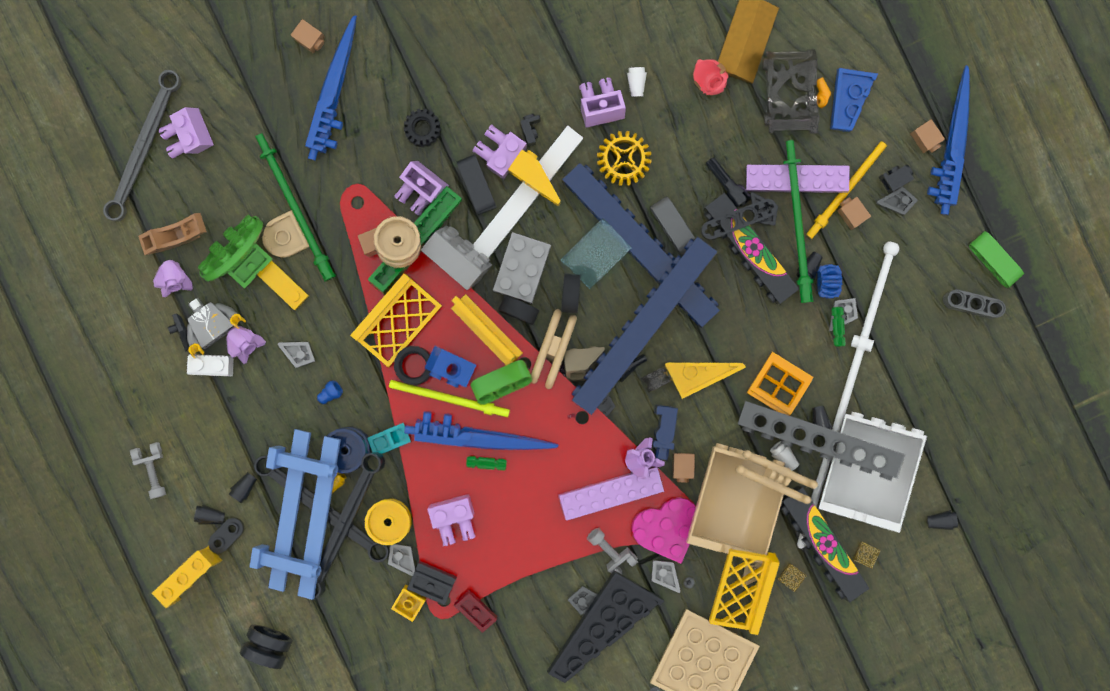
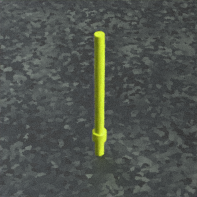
M391 380L389 388L484 411V414L491 416L496 414L508 418L510 412L509 409L494 406V403L481 405L474 400Z

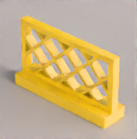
M404 273L350 336L361 343L387 367H390L397 354L410 344L442 305ZM411 285L418 290V299L407 300L406 291ZM404 294V300H399ZM421 294H423L427 299H421ZM419 301V314H408L407 302ZM421 301H431L436 307L431 313H422ZM404 302L405 315H393V306L396 303ZM390 310L391 315L385 316ZM422 315H428L423 321ZM408 316H420L418 328L409 329ZM394 317H405L406 329L394 330ZM383 318H391L392 330L380 331V321ZM406 331L407 340L405 343L395 344V332ZM409 331H414L409 337ZM392 332L393 344L381 345L380 333ZM377 333L378 345L370 346L364 339L369 334ZM396 346H401L396 352ZM381 347H393V356L389 361L382 356Z
M466 294L461 299L457 296L452 299L455 305L451 309L505 365L515 362L523 354Z
M729 549L710 614L709 624L749 630L750 634L758 635L779 567V561L775 553L768 552L767 555ZM733 556L742 557L744 562L736 567L731 563ZM756 560L763 561L762 566L756 570H753L750 565ZM748 566L751 573L741 578L737 571ZM735 573L739 580L729 585L726 582L727 577ZM755 576L757 579L756 585L748 588L745 582ZM743 584L746 590L736 596L732 589ZM730 591L734 598L723 603L721 600L722 595ZM750 595L752 598L751 602L743 606L739 600ZM737 602L741 608L730 613L727 607ZM725 609L728 616L723 619H717L716 614ZM744 612L747 616L745 623L736 622L734 618Z

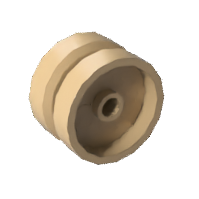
M390 217L384 220L375 231L374 244L379 258L386 265L394 268H404L411 265L418 258L421 251L420 234L416 225L409 219Z

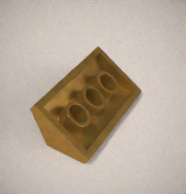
M739 0L718 60L726 68L728 76L753 84L779 9L778 7L765 0Z

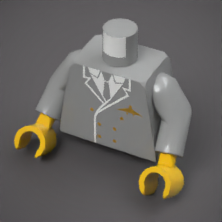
M196 298L189 303V307L194 312L188 318L189 324L187 325L189 353L194 359L196 358L195 353L198 351L203 355L204 351L202 348L206 350L227 335L232 327L239 329L237 326L239 321L242 320L245 323L246 320L229 306L221 303L214 305L211 302L204 306L200 299Z

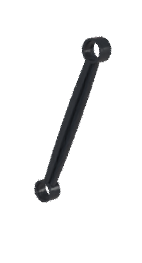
M379 452L368 453L362 458L363 472L351 492L321 556V573L317 578L319 592L314 596V599L324 594L326 590L324 579L353 524L375 473L380 472L385 466V459ZM372 455L379 462L376 470L371 469L368 465V459Z
M268 456L259 457L254 463L256 473L260 476H270L285 489L287 474L278 468L271 469L269 473L261 472L258 468L259 461ZM302 485L300 501L312 510L314 493ZM331 506L329 507L327 522L335 527L341 514ZM352 524L347 536L367 549L369 558L372 561H384L389 555L388 545H382L386 548V555L382 559L374 558L372 548L379 543L373 541L356 525Z

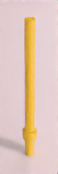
M881 141L849 180V192L839 193L822 215L819 214L814 220V225L806 233L809 239L812 240L818 231L827 225L830 216L887 147L884 142Z

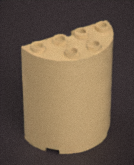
M716 443V447L713 446L686 543L727 554L729 549L767 555L784 494L736 472L737 466L741 465L763 476L766 468L744 458L743 450ZM773 459L774 463L785 466L784 462ZM760 560L754 561L758 563H763V561Z

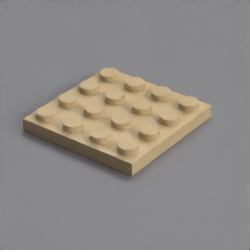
M685 609L650 683L665 691H738L760 646L720 625L709 624L708 619Z

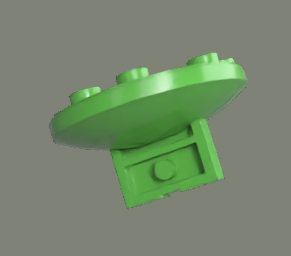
M247 215L237 226L226 229L223 236L230 242L225 247L218 241L210 246L209 255L198 266L200 276L205 281H212L228 273L245 289L272 260L256 244L263 227V222L257 216L251 217Z

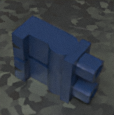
M655 405L654 413L659 414L658 427L654 431L655 439L652 441V446L655 447L654 455L656 459L668 460L669 449L674 450V443L672 441L674 439L678 412L676 407Z

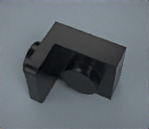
M529 114L520 121L528 147L536 145L535 139L538 138L535 127L530 125L539 123L541 121L540 115Z

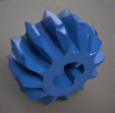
M827 264L819 267L816 285L820 297H839L843 284L842 271L838 265Z

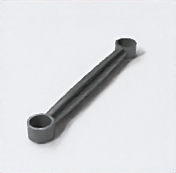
M165 70L160 74L158 79L161 86L160 91L135 143L114 200L107 202L104 206V215L109 220L118 222L125 218L127 209L124 204L153 142L170 95L181 86L180 76L172 70ZM169 74H173L177 78L176 84L171 88L165 87L163 83L164 78ZM113 204L120 205L122 210L117 218H111L109 215V208Z

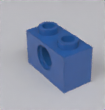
M434 346L424 368L431 371L430 376L439 380L444 377L448 379L446 383L458 388L459 385L467 387L476 365ZM452 364V370L447 373V367Z

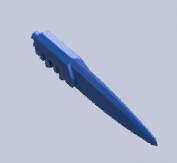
M357 16L351 18L342 36L317 102L305 147L310 149L308 159L316 161L318 152L326 154V147L337 148L338 142L328 138L332 134L330 132L331 128L341 130L343 127V122L334 120V117L337 116L335 109H337L350 57Z
M965 65L956 96L946 150L944 152L945 160L940 165L942 169L935 167L931 169V175L940 177V181L937 182L939 188L929 187L927 195L937 196L934 203L942 205V215H949L950 206L957 205L969 120L970 78L967 65Z
M429 411L423 412V421L417 419L415 427L405 425L404 434L414 435V441L482 449L534 450L553 449L559 445L540 439L474 429L472 427H463L460 430V424L451 425V414H444L443 424L439 423V421L433 423L431 422L432 412Z

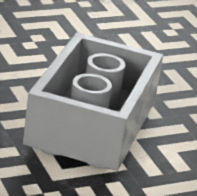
M445 226L435 231L421 249L423 253L466 290L476 285L492 266L489 258L483 253L479 254L474 249V245L468 240H463L459 236L458 231L453 227Z
M512 232L493 291L532 304L551 245Z

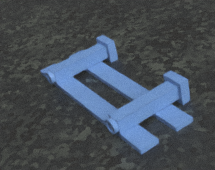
M295 429L291 453L285 452L286 447L283 446L270 447L268 451L266 468L277 469L286 467L288 468L275 551L270 552L269 546L264 544L253 547L250 568L271 567L268 588L282 592L285 591L288 572L301 575L298 596L313 600L317 578L321 573L320 560L334 478L338 472V466L336 465L341 439L324 436L321 459L316 460L307 457L311 432ZM307 472L318 475L304 560L291 557L304 473Z

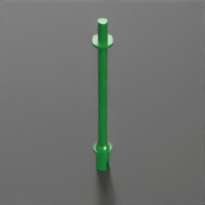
M263 133L258 134L255 137L263 152L260 158L267 160L315 256L314 266L318 267L324 282L336 277L328 262L329 257L322 254L273 156L277 152L276 149H270Z
M794 140L786 141L788 160L783 161V165H788L800 270L799 281H797L800 290V303L814 302L811 285L813 279L808 276L796 164L801 163V159H796Z

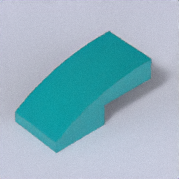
M399 424L368 437L372 452L383 454L410 443L409 434H404L405 424Z

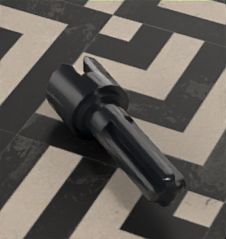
M714 157L706 162L707 167L723 185V188L727 191L726 195L737 209L739 206L745 205L752 198L742 184L737 185Z

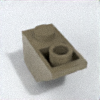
M594 346L587 349L573 348L566 350L564 355L566 378L570 382L585 380L584 377L589 370H595L599 364L596 361L603 352L605 353L604 347Z

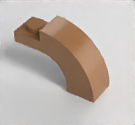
M195 213L172 225L151 229L138 237L144 255H149L199 239L200 235L207 231L201 213Z

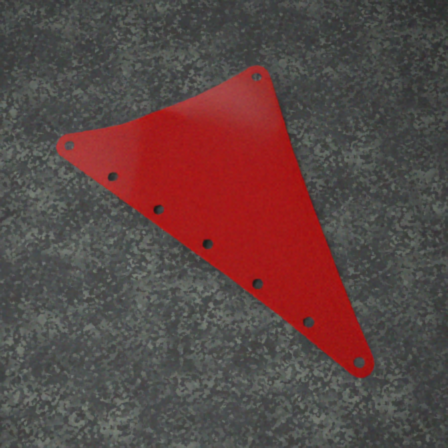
M354 184L343 192L340 200V210L352 247L368 313H370L385 296L368 281V278L383 261L379 258L378 254L371 257L364 254L358 235L377 228L384 220L390 217L397 216L366 186ZM356 196H360L364 200V205L360 209H355L351 205L352 199ZM421 251L418 258L404 273L439 302L442 307L407 347L418 346L431 354L434 346H437L475 364L476 367L467 387L459 385L456 388L446 383L448 379L442 377L439 380L432 376L426 382L414 386L477 401L472 391L471 383L479 377L506 366L451 309L455 305L452 299L455 296L461 299L465 294L520 349L523 354L516 361L523 357L530 359L531 367L528 370L532 374L539 351L472 288L466 290ZM412 285L406 291L407 300L418 299V290ZM404 294L399 300H404ZM421 294V299H427L423 294ZM419 301L407 302L408 314H419ZM421 301L422 313H431L436 307L431 301ZM404 302L396 303L393 306V315H405ZM390 310L385 316L391 315ZM422 315L423 321L428 315ZM408 316L409 329L418 328L420 316ZM394 317V330L406 329L405 317ZM383 318L380 321V331L392 330L391 318ZM406 331L395 332V344L405 343L407 340ZM409 331V337L414 331ZM392 332L380 333L381 345L393 344ZM373 333L375 343L378 345V334ZM396 346V352L401 346ZM381 347L382 356L389 361L393 356V347ZM412 353L407 355L402 362L404 373L412 378L421 376L425 371V359L419 354ZM545 359L536 383H530L519 390L490 402L494 403V406L509 409L508 418L492 414V416L484 414V411L389 388L391 380L402 381L396 376L394 362L390 367H387L380 361L394 426L404 423L406 426L415 427L416 420L421 419L423 421V412L429 411L432 412L431 422L433 423L439 421V423L443 424L444 414H451V425L460 424V430L463 427H472L474 429L509 433L559 444L557 448L482 449L414 441V435L409 434L411 442L399 447L408 487L419 560L457 576L449 594L450 604L448 606L442 607L438 602L429 598L426 599L430 612L437 618L448 619L459 613L460 611L454 606V602L468 590L479 599H482L523 577L604 551L598 544L592 545L587 540L588 535L595 528H599L605 534L604 540L612 548L638 545L633 537L631 527L633 519L639 512L641 513L643 510L650 508L660 509L665 502L677 497L687 499L693 503L658 468L664 492L566 521L558 494L631 473L626 466L625 458L627 450H635L637 446L598 408L592 415L586 412L589 415L587 423H577L576 414L585 410L572 401L574 396L571 394L576 387L558 371L553 387L547 389L545 383L552 364L547 359ZM452 364L447 367V373L452 370ZM467 457L495 458V460L505 459L507 461L506 470H497V468H494V470L480 469L478 467L469 468L466 466ZM469 494L475 513L471 523L476 537L463 541L459 523H453L451 528L456 542L443 546L439 529H433L428 507L430 504Z

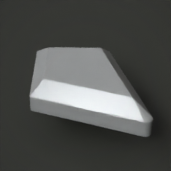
M855 298L834 301L833 307H843L844 315H842V318H844V325L858 318ZM834 316L831 317L829 331H833L832 319H834Z
M309 342L278 343V346L295 368L315 362Z
M399 544L391 545L388 564L413 576L415 564L412 547Z
M653 560L651 581L680 593L674 562Z

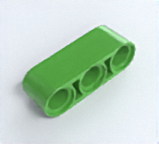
M984 231L969 244L971 251L1004 287H1011L1024 275V272L988 232Z
M518 360L475 379L471 383V388L478 404L483 405L529 385L532 382V376L525 361Z

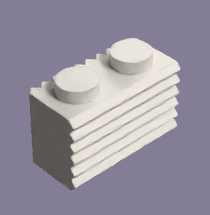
M191 354L188 355V375L233 376L234 358L231 356L195 354L196 358L194 359Z

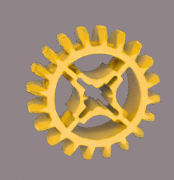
M618 131V138L611 134V142L605 138L604 143L607 147L604 145L599 147L604 153H597V157L603 158V160L597 161V165H604L600 169V173L608 172L604 177L605 179L613 176L611 180L613 184L616 179H620L619 186H622L623 180H626L627 186L631 184L630 179L637 183V175L640 178H644L645 175L642 170L645 172L649 171V168L644 164H651V160L645 158L651 156V152H644L649 147L648 144L641 146L644 139L640 138L636 141V133L630 138L629 131H626L625 137H622L621 131ZM620 143H627L632 146H630L626 150H622L619 147H616L615 145ZM610 150L617 159L612 167H610L607 159ZM636 150H638L641 157L639 167L632 160V155ZM621 154H623V156L624 154H629L627 163H625L624 161V163L621 162L619 164ZM621 167H627L629 170H632L633 172L629 174H620L616 171L619 170Z

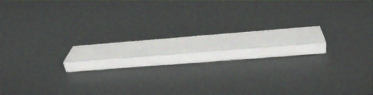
M569 126L564 129L539 161L549 181L583 140V137ZM522 182L473 244L474 249L479 254L483 253L490 258L539 196V193Z

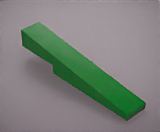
M447 186L414 222L420 234L421 249L462 201V198ZM382 262L368 278V281L383 295H386L410 265L404 268H394Z

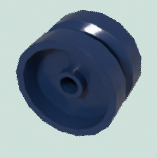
M353 426L343 427L328 434V437L341 439L336 465L338 466V473H350L361 468V461L364 455L372 452L367 434L359 428Z

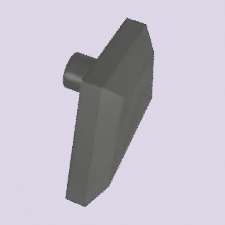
M901 187L877 201L876 204L904 216L918 200L904 187Z
M582 586L567 600L582 615L585 614L597 594Z

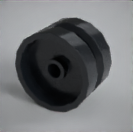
M250 625L246 635L250 641L243 643L240 655L258 665L281 669L286 660L282 652L289 651L293 641L292 638L269 627Z

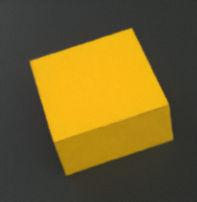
M405 585L391 609L413 622L427 597L408 590V585Z

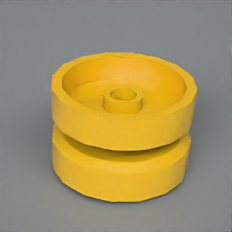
M394 498L384 499L375 503L368 510L365 517V529L368 536L376 543L382 545H393L400 542L409 533L412 526V514L409 508L402 501ZM385 519H391L392 524L387 526L388 522H385Z

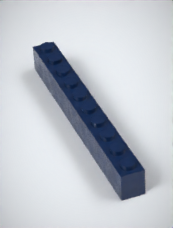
M579 163L562 179V183L649 275L661 285L659 279L666 271L668 273L671 272L674 268L671 264L676 258L671 253L666 254L661 249L663 245L656 238L652 239L648 235L649 230L642 223L639 225L634 220L635 215L628 208L624 210L620 204L622 202L615 194L610 195L606 191L608 188L606 184L600 179L597 181L592 176L594 172L586 164L583 166ZM696 282L691 285L678 302V305L702 328L720 310L717 308L719 304L712 297L708 298L703 293L705 289Z
M699 237L695 241L693 239L689 240L684 247L687 250L682 257L680 255L676 257L671 264L674 266L671 272L668 273L666 271L659 279L661 285L658 289L653 287L646 296L649 300L645 306L643 304L639 305L634 312L637 315L632 322L628 320L621 330L624 333L621 337L618 338L616 336L609 344L611 350L608 354L603 352L596 361L599 364L595 370L590 369L584 377L587 380L582 387L578 385L571 395L574 396L572 401L590 415L594 413L717 253L716 250Z

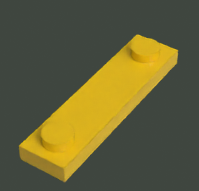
M272 260L257 274L295 311L309 297Z

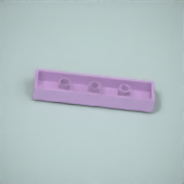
M747 165V192H791L788 165ZM797 165L799 192H849V166Z
M650 467L648 468L647 478L641 479L632 472L558 494L564 518L567 521L664 492L658 468Z

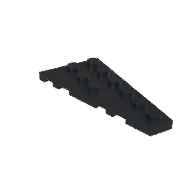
M613 570L548 668V674L566 683L581 671L587 662L592 658L598 657L604 648L610 647L631 630L637 621L642 617L648 616L654 607L660 606L665 602L664 599Z

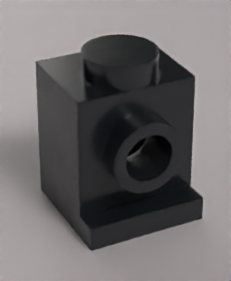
M897 165L889 170L888 174L884 173L879 176L889 194L914 178L912 176L913 171L909 165H905L902 168H899Z

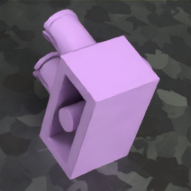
M606 78V83L605 79L599 81L602 90L600 95H594L592 83L587 82V87L585 83L579 86L583 97L581 99V113L585 127L625 119L626 107L621 90L614 91L611 78Z
M185 107L170 115L172 123L159 128V133L165 132L160 135L164 140L169 139L175 134L179 138L177 143L166 148L167 152L172 150L168 153L171 158H176V156L182 153L198 154L214 145L199 108Z
M491 124L489 130H486L484 135L496 142L499 148L493 151L479 141L477 147H474L473 152L487 161V168L504 180L509 173V167L520 151H525L527 148V143L511 132L505 135Z
M411 161L399 177L404 181V184L395 194V198H400V202L406 203L414 190L417 191L420 196L410 209L411 211L415 210L414 213L421 216L429 202L432 203L446 186L449 187V185L419 161Z
M469 494L429 505L428 513L433 529H439L443 546L456 542L451 528L453 523H459L463 541L476 537L471 523L475 513Z

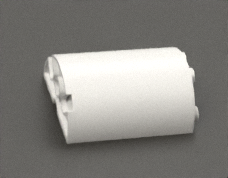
M852 412L851 415L845 414L840 433L905 454V458L898 479L893 477L892 481L879 477V472L872 470V473L869 474L860 471L859 465L852 464L849 467L840 464V459L833 457L819 509L900 533L927 436L924 435V431L912 428L911 432L905 430L906 427L900 424L892 423L891 426H887L884 420L872 417L871 421L863 419L864 415ZM839 442L835 452L842 454L845 451V445ZM863 449L856 450L854 454L857 461L863 460L865 458V451ZM878 456L874 460V464L878 468L883 467L886 463L883 456Z

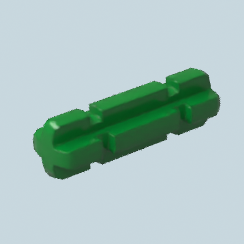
M843 307L832 308V316H834V319H832L833 335H835L833 341L836 347L845 346L846 344L845 337H843L845 334L844 318H842V315H844Z
M468 456L466 466L469 468L478 467L491 470L497 468V470L503 471L506 470L507 464L505 459L495 460V458H476L474 456Z

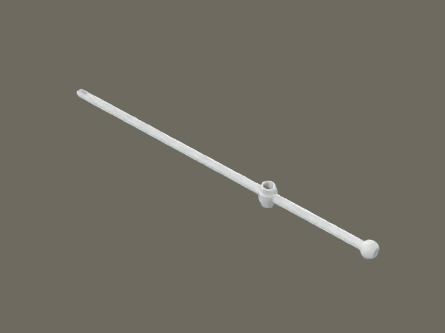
M887 242L883 246L885 257L861 335H854L851 347H855L856 352L832 430L840 432L864 351L871 352L874 340L868 339L893 256H896L900 249L899 245L894 242ZM825 458L822 460L816 482L818 486L813 489L811 500L816 508L831 460ZM801 533L797 543L800 549L804 548V544L801 541L803 538Z

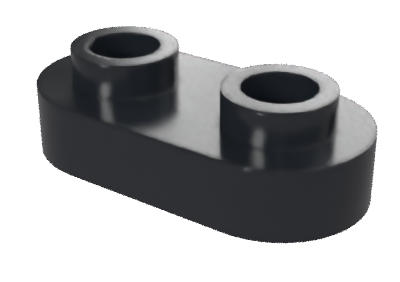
M238 518L226 520L210 537L208 541L210 550L214 553L225 552L243 534L244 523ZM231 525L236 527L235 532L230 531ZM217 539L222 542L220 547L215 544Z

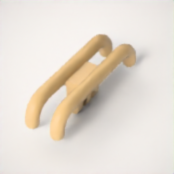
M556 309L553 313L531 374V383L534 384L538 381L545 359L553 362L545 383L547 389H551L554 385L577 321L576 315H570L562 338L554 336L562 315L560 309Z
M749 450L743 452L744 458L765 467L766 470L762 476L740 465L736 468L737 473L802 503L809 504L811 502L809 496L787 486L793 480L815 489L818 486L816 481L756 455Z

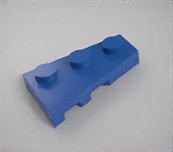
M843 68L837 69L830 129L847 132L853 130L866 97H868L870 88L878 74Z

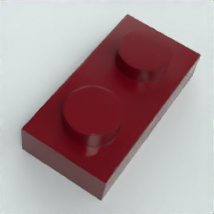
M470 590L454 602V606L482 633L497 621V616Z

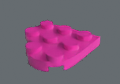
M677 497L665 502L660 509H645L641 513L639 512L633 519L631 527L633 537L642 547L681 564L690 545L686 543L696 507L689 500Z

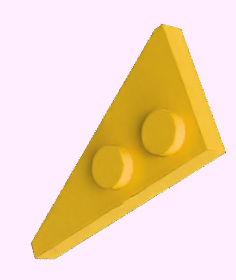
M665 363L681 399L746 368L743 363Z

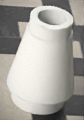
M645 67L629 68L627 77L631 97L643 96L647 75Z
M779 441L770 450L772 457L784 462L785 467L793 471L799 466V462L791 448L781 444V441Z

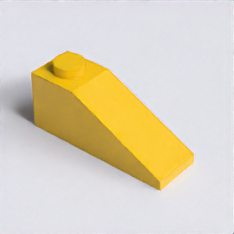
M521 150L509 167L508 172L559 207L561 201L537 160L538 156L529 150L527 152Z

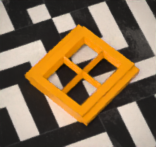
M771 352L748 389L747 394L773 410L790 416L814 377L774 352ZM772 365L785 372L780 382L767 375ZM788 375L801 382L796 392L783 385ZM764 378L777 385L772 395L759 388ZM780 388L793 395L788 405L775 398Z

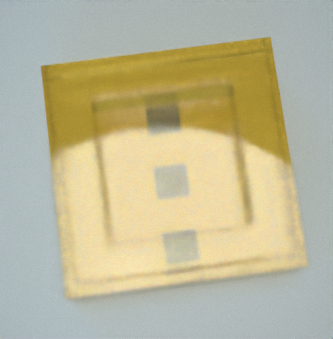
M861 541L852 560L872 569L881 550Z
M789 563L778 580L795 592L807 575Z

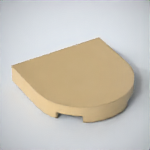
M292 210L269 221L264 229L262 236L263 244L267 251L274 256L286 258L310 247Z

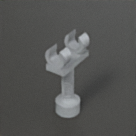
M159 442L150 444L153 456L142 459L140 448L130 450L133 465L143 463L146 465L149 480H151L150 484H152L151 490L148 491L150 499L166 495L165 488L158 485L153 463L154 460L164 458Z
M595 528L588 535L587 540L592 545L598 544L612 558L606 564L609 572L612 573L615 570L622 574L623 571L619 565L625 560L632 567L638 563V558L628 547L618 554L604 540L605 534L599 528Z

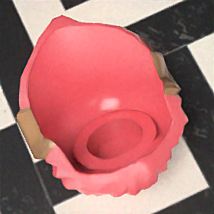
M699 59L693 73L694 83L706 95L720 94L724 91L727 84L728 74L726 73V68L716 60Z

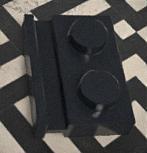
M419 561L407 589L445 605L457 576Z

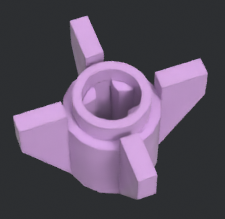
M174 260L163 262L153 279L154 287L161 288L162 297H167L171 292L178 291L181 288L182 290L190 291L193 289L191 280L184 273L180 264Z
M238 326L239 329L232 327L226 337L228 353L232 358L238 356L240 361L245 364L248 361L249 354L256 347L265 345L266 341L261 336L242 326Z
M650 437L644 439L635 450H627L625 458L627 468L641 479L647 478L648 468L661 467L665 464V461L655 459L654 453L649 450L652 448L653 438Z

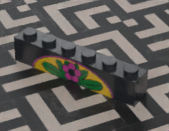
M724 192L703 210L705 211L704 217L707 221H710L738 209ZM726 218L724 226L727 229H732L735 226V221L732 218ZM717 221L716 223L718 224V226L716 227L720 229V233H723L722 229L720 228V221ZM751 226L721 237L723 240L726 238L730 245L728 247L735 256L738 254L743 260L741 264L745 270L753 273L755 283L760 288L764 287L767 291L765 295L772 304H781L799 290L798 286Z
M797 485L793 488V490L808 496L803 487ZM784 495L780 510L785 516L789 515L792 520L790 522L792 528L797 533H801L803 536L801 539L802 543L808 550L811 548L815 554L812 556L818 566H823L825 569L823 574L830 583L833 582L836 586L835 592L841 600L845 599L851 602L870 589L812 500L809 504H805Z

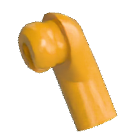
M822 77L814 82L819 90L814 103L819 108L825 107L831 96V91Z

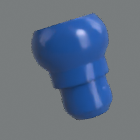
M329 381L326 383L325 388L322 389V392L317 395V400L321 404H326L333 399L341 397L343 390L336 381Z

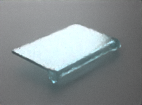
M602 218L561 259V262L567 265L576 275H580L581 281L590 289L632 247Z

